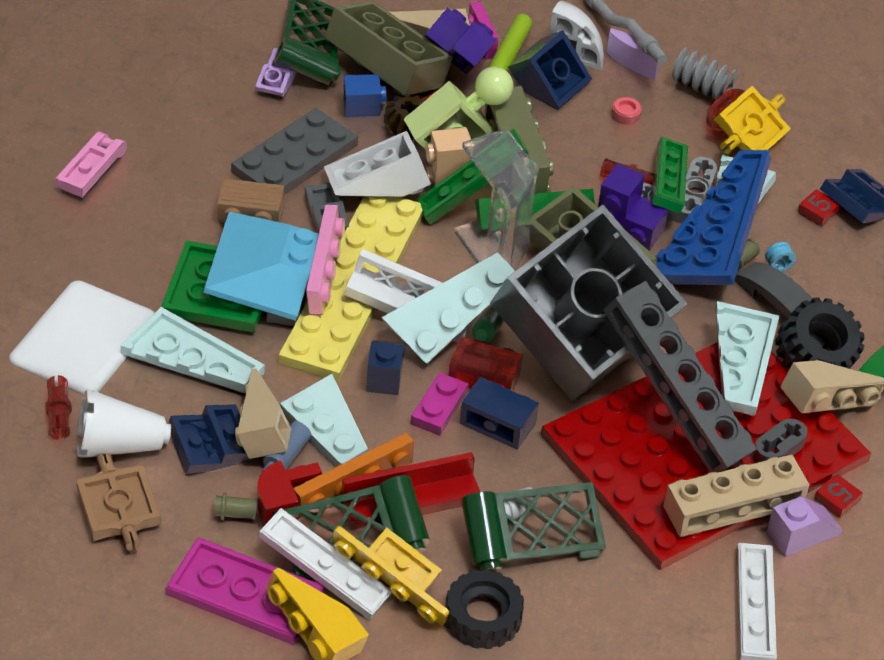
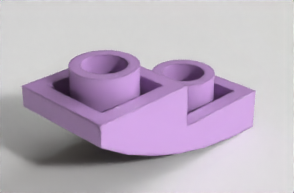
M611 28L606 53L624 67L643 76L655 79L659 70V64L651 55L644 53L639 44H637L638 40L632 34Z
M273 48L268 64H264L255 90L284 96L297 72L274 63L278 49Z

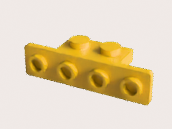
M338 525L333 532L332 541L335 543L334 547L341 555L348 559L351 557L362 564V569L368 576L375 580L380 578L390 586L389 589L394 596L401 601L406 602L408 600L418 608V613L430 623L437 622L441 626L446 623L449 610L426 593L441 574L442 570L387 527L369 548Z

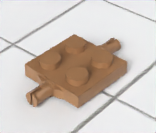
M105 453V459L103 454H100L97 457L101 472L91 477L76 480L78 494L93 540L123 535L126 549L133 551V543L136 550L141 545L136 531L161 525V515L144 465L131 468H115L111 454Z

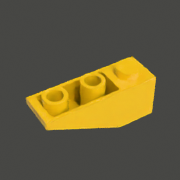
M280 568L272 571L266 586L268 597L285 614L289 626L302 637L308 645L311 656L315 660H348L361 653L369 634L347 606Z

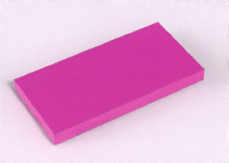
M197 537L165 587L166 595L289 644L294 645L299 634L291 629L287 617L279 606H275L267 594L266 586L272 571L277 569V567ZM287 572L324 593L323 585Z

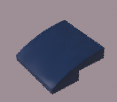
M847 169L841 179H825L820 187L821 191L862 223L884 218V186L862 169Z
M236 404L205 405L202 415L170 416L168 424H171V435L186 474L214 471L249 460L244 448L238 445L235 436L236 427H239L241 418Z

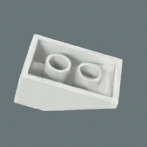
M407 131L324 166L335 195L403 197L408 194L420 193L426 186L431 185L419 154Z

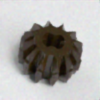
M406 93L403 98L395 96L393 101L387 102L383 122L385 128L389 131V135L395 136L407 131L411 140H413L414 137L404 118L426 100H420L419 95L409 97Z

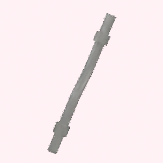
M585 0L589 7L597 10L608 24L628 29L639 41V47L645 54L651 55L660 65L666 63L668 57L660 49L659 42L652 35L647 34L634 19L614 14L604 0Z

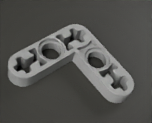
M697 157L692 160L686 175L685 205L681 214L668 210L667 220L683 223L695 206L702 205L706 200V192L711 186L713 187L716 177L717 164L714 160L708 157ZM701 170L705 171L704 177L698 176ZM643 183L641 197H646L652 201L653 185ZM693 187H694V188H699V189H701L703 192H702V193H694V192H691L689 189H690V188H693Z

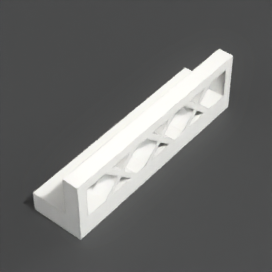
M362 249L344 295L390 313L424 294L425 289L431 290L442 284V282ZM364 262L377 267L379 272L374 273L363 268ZM399 276L406 279L408 285L398 283L394 277ZM469 325L452 341L461 344Z

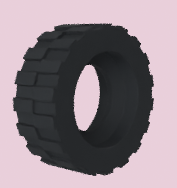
M483 569V571L473 570L468 574L460 575L458 580L452 582L450 590L447 591L445 608L449 610V616L446 621L447 628L451 630L454 638L457 637L461 643L471 645L472 648L492 649V647L505 645L507 641L514 639L515 634L519 632L524 610V597L520 593L521 589L513 583L510 577H505L497 571L491 572ZM474 598H489L500 604L502 612L496 620H477L468 614L467 604Z

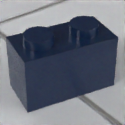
M480 377L462 401L460 424L518 450L536 425L539 402Z

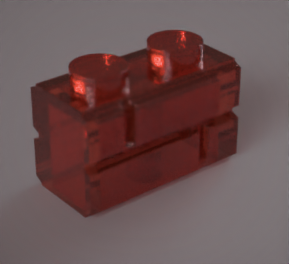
M460 337L456 351H454L450 360L448 376L468 383V388L470 389L482 377L514 391L521 374L523 354L516 353L510 348H498L487 345L477 339L469 340Z

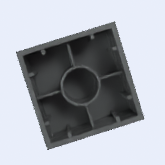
M602 205L507 277L491 300L490 305L569 399L574 402L632 355L603 311L616 297L646 281L649 287L657 293L661 305L672 319L688 303L608 209ZM642 318L643 322L648 325L647 321Z

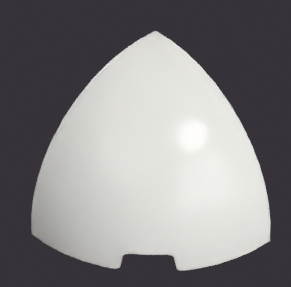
M559 1L552 11L550 34L552 35L563 30L568 39L577 41L576 52L584 66L601 70L604 57L603 44L596 26L582 10L568 2Z

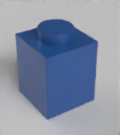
M379 75L344 76L343 102L345 117L381 116V104H386L387 97L386 87L380 85Z

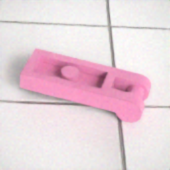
M98 131L56 177V187L83 198L117 158L123 157L127 149V142L118 138L115 140L110 139L108 134Z

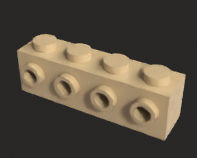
M793 455L779 458L773 457L767 461L751 465H740L734 469L718 473L711 472L705 476L689 480H678L668 484L664 508L679 537L770 515L774 506L800 496L806 498L809 483Z

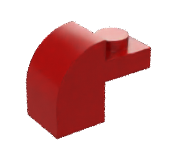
M280 460L263 470L257 485V510L263 526L269 522L280 508L286 510L299 506V501L293 488L322 474L318 462L285 470Z

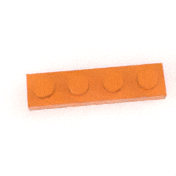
M406 432L293 488L298 498L299 506L342 495V480L344 478L413 463L414 440Z

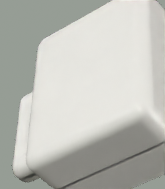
M80 280L73 281L10 353L9 361L19 368L85 395V390L99 392L127 357L121 354L120 345L155 312Z

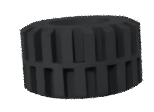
M819 297L812 298L810 302L805 300L793 310L777 332L779 335L775 338V345L779 346L776 350L777 356L783 358L781 364L789 369L793 362L815 360L850 369L860 358V354L865 346L862 344L865 339L864 333L859 331L862 327L860 321H855L853 319L855 314L851 310L848 312L844 310L845 305L840 302L833 304L832 299L825 298L822 302ZM809 333L824 339L830 351L816 345Z

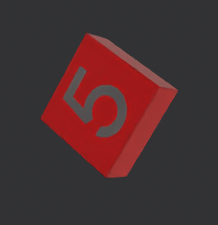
M815 189L799 203L798 212L823 226L839 211L840 205L826 194Z
M836 474L816 491L814 498L837 516L842 517L861 501L863 492L839 474Z

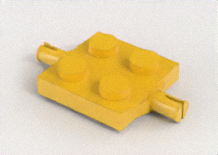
M753 86L747 89L714 119L729 136L728 139L721 143V150L727 145L729 147L723 151L726 154H729L736 146L741 150H768L791 129L778 112V109L786 103L785 97L777 102L783 95L776 94L769 101L762 97Z

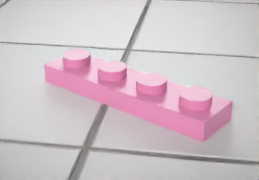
M325 205L306 289L310 314L322 315L325 302H329L331 298V284L329 281L335 279L336 264L334 258H339L340 256L339 236L343 237L345 232L344 218H339L338 205Z

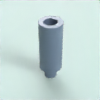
M292 422L290 424L291 434L287 451L267 455L263 460L265 466L263 470L280 460L285 470H287L311 438L310 429L301 422Z

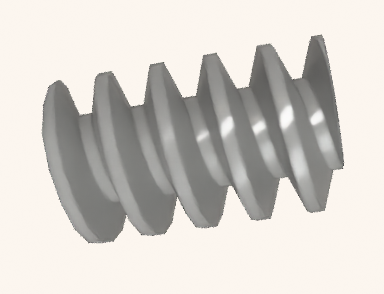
M685 47L674 63L672 71L673 80L677 82L682 81L683 85L687 87L692 86L695 91H702L706 96L712 95L716 101L726 97L737 80L738 70L734 69L728 75V65L724 64L720 70H717V60H713L710 65H707V55L702 56L698 61L699 52L694 50L690 56H687L688 47Z

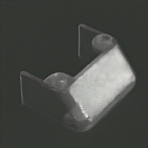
M503 129L462 143L463 149L492 186L488 229L478 230V222L474 221L456 227L454 233L477 264L498 252L516 270L530 243L529 234L534 193L539 170L535 160L529 158L509 130Z

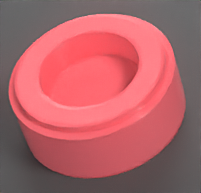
M623 97L614 101L611 114L613 119L621 124H634L640 119L642 108L635 99Z

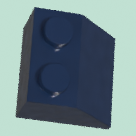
M563 30L541 38L508 66L518 85L522 86L525 93L554 109L560 108L592 79Z

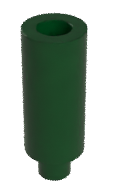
M492 306L484 310L473 326V336L479 342L486 343L491 341L505 322Z

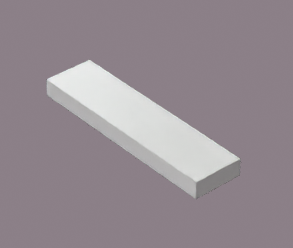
M282 508L278 510L259 532L258 537L368 620L372 619L392 593L388 587L368 576L360 566L341 555L333 546Z
M738 543L739 660H777L773 547L771 545Z

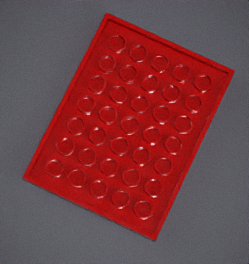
M718 342L696 352V356L706 373L711 375L716 388L722 395ZM771 351L756 415L733 411L743 429L750 434L753 444L755 445L759 437L785 419H796L802 422L807 428V437L804 447L794 454L793 457L809 483L808 493L823 486L836 474L842 476L869 462L871 452L830 410L801 413L781 389L789 369L785 368ZM679 374V377L685 381L684 377ZM647 376L542 426V437L583 483L593 482L596 498L659 570L761 518L758 517L679 537L664 508L668 484L678 480H689L705 476L710 472ZM697 401L699 407L704 410L703 406ZM716 430L717 434L722 438L721 433ZM754 452L727 470L734 469L740 465L755 464Z

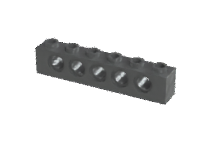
M646 281L616 297L603 309L710 473L725 471L757 450L750 434L743 429L734 415L731 405L724 400L716 388L713 378L710 374L706 373L698 361L694 349L687 344L679 332L676 322L669 317L661 305L657 293L649 287ZM642 318L647 321L648 325L643 322ZM660 346H662L667 353L663 352ZM679 374L684 377L685 381L679 377ZM697 401L703 406L704 410L699 407ZM716 430L721 433L722 438L717 434Z

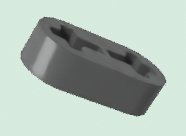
M785 419L756 441L755 447L757 450L753 453L754 461L759 463L773 457L779 458L796 454L804 447L808 432L806 426L796 419Z

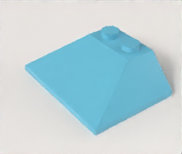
M229 211L203 293L296 321L310 276L319 234L305 228Z

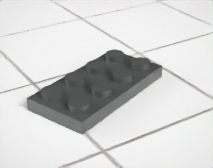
M314 108L232 162L231 172L243 181L284 185L285 195L318 173L324 166L331 164L358 145V136L318 108Z

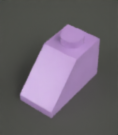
M800 496L773 507L766 533L784 557L842 535L843 530L823 505Z

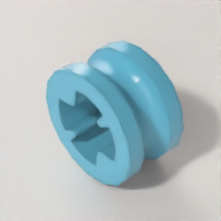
M778 242L768 248L765 252V259L771 267L783 272L794 265L796 255L787 242Z

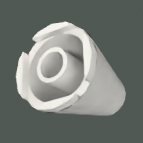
M85 390L86 398H82L77 427V435L83 437L82 445L76 444L77 457L90 458L98 457L100 454L105 456V453L118 455L161 450L163 444L169 443L171 424H166L164 416L95 391Z

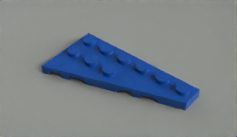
M740 150L722 172V180L716 187H710L706 192V200L702 205L695 206L672 235L673 241L667 249H661L655 256L657 258V268L671 284H734L771 162L769 150Z

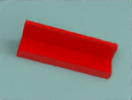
M472 452L348 477L342 480L343 495L377 486L383 481L396 476H410L422 515L462 507V497L481 491L473 475L475 457ZM370 497L359 500L354 510L371 519L376 510L374 498ZM347 503V504H344V505H346L347 507H349V506L351 505V503ZM378 515V517L376 518L375 521L378 522L379 524H381V521H380V518H379V515ZM352 516L347 520L350 530L361 529L367 526V524Z

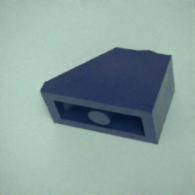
M380 340L371 341L366 392L399 395L405 343Z

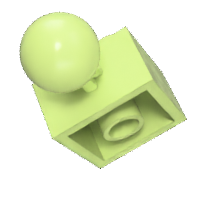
M488 67L479 73L475 81V92L468 97L448 81L406 116L404 121L414 139L424 149H426V144H430L431 131L467 127L475 150L495 133L480 108L485 104L500 105L506 102L512 95L514 88L512 77L503 68Z

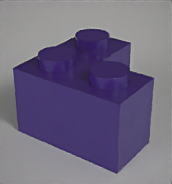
M447 7L424 37L453 57L452 64L467 75L482 59L496 39L492 36L494 34L493 31L485 24L479 23L478 25L474 21L469 26L466 23V17L456 9L451 11Z
M617 163L601 184L598 207L604 205L625 231L650 251L665 230L668 209L654 205L652 201L641 197L645 174Z

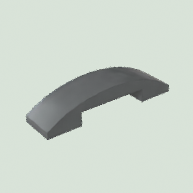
M755 262L738 271L735 277V281L752 297L760 293L787 318L801 302L805 300L810 302L812 300V297L793 279L778 269L764 263ZM809 333L816 345L822 349L829 347L820 336Z

